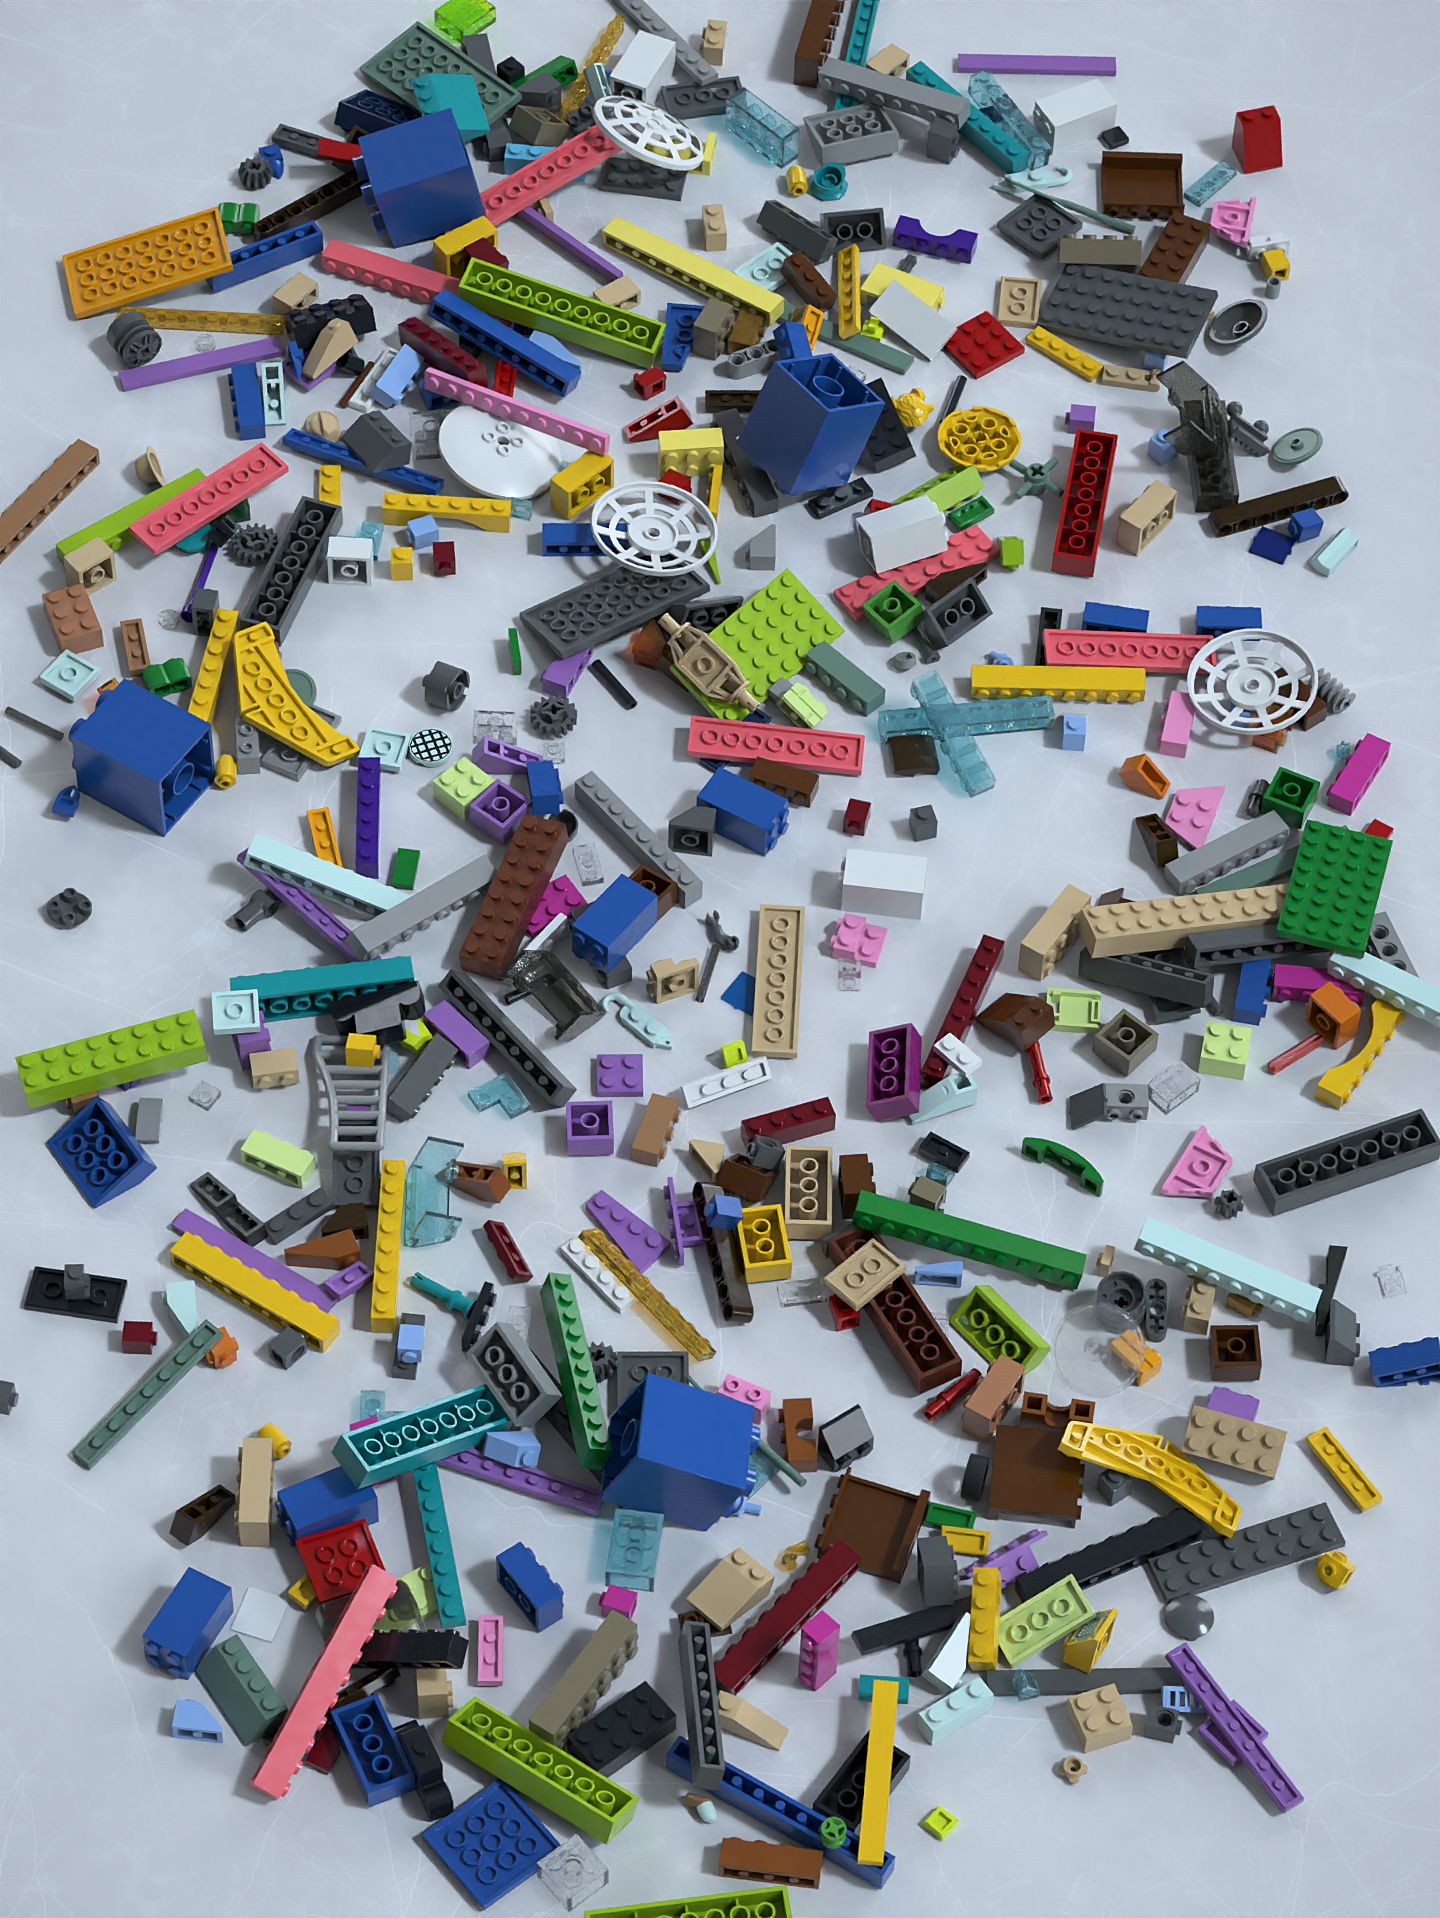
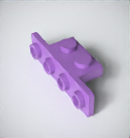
M668 1177L667 1185L663 1186L664 1198L665 1200L669 1199L670 1204L666 1205L667 1218L672 1219L673 1223L669 1225L671 1239L675 1238L676 1243L672 1244L673 1257L678 1258L679 1266H684L683 1247L704 1245V1239L694 1201L676 1203L673 1178Z
M1034 1529L1024 1535L1026 1539L1020 1542L1014 1540L1004 1546L1006 1550L999 1554L995 1551L986 1555L983 1563L978 1565L975 1562L965 1567V1573L959 1575L960 1579L968 1580L972 1578L973 1567H995L1001 1573V1589L1015 1582L1016 1578L1023 1572H1032L1040 1568L1030 1545L1048 1536L1047 1531Z

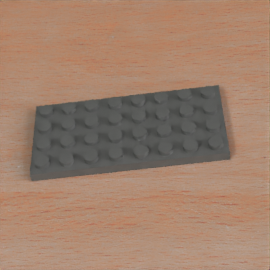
M1067 263L1036 324L1050 332L1188 359L1218 298L1217 290L1079 263Z
M670 554L659 556L660 562L678 559ZM644 555L639 558L651 562V556ZM633 561L630 562L638 566L653 569V567L644 566ZM683 561L674 566L662 567V569H676L688 565ZM620 566L524 610L519 615L520 620L559 657L565 659L599 642L608 640L612 636L627 631L638 624L644 623L653 617L664 614L666 611H669L671 604L688 602L710 592V585L694 570L675 576H652L634 572Z

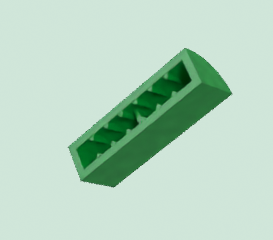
M560 55L510 84V86L516 89L545 71L561 83V88L580 76L575 60ZM515 105L510 109L515 111Z

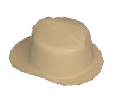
M317 411L307 417L305 422L307 433L335 443L340 441L341 430L339 421L332 412Z
M148 446L146 453L139 456L134 463L136 475L144 483L159 482L163 487L167 483L162 473L159 458L155 450Z

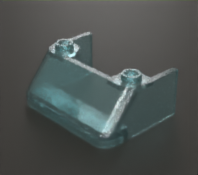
M428 1136L410 1165L406 1176L404 1246L418 1248L449 1242L451 1238H455L457 1229L462 1223V1218L449 1215L450 1183L458 1176L459 1166L456 1165V1159L464 1148V1143Z

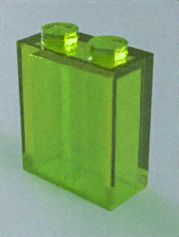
M449 0L434 10V22L439 30L444 31L460 44H464L463 36L479 34L496 22V7L486 0Z

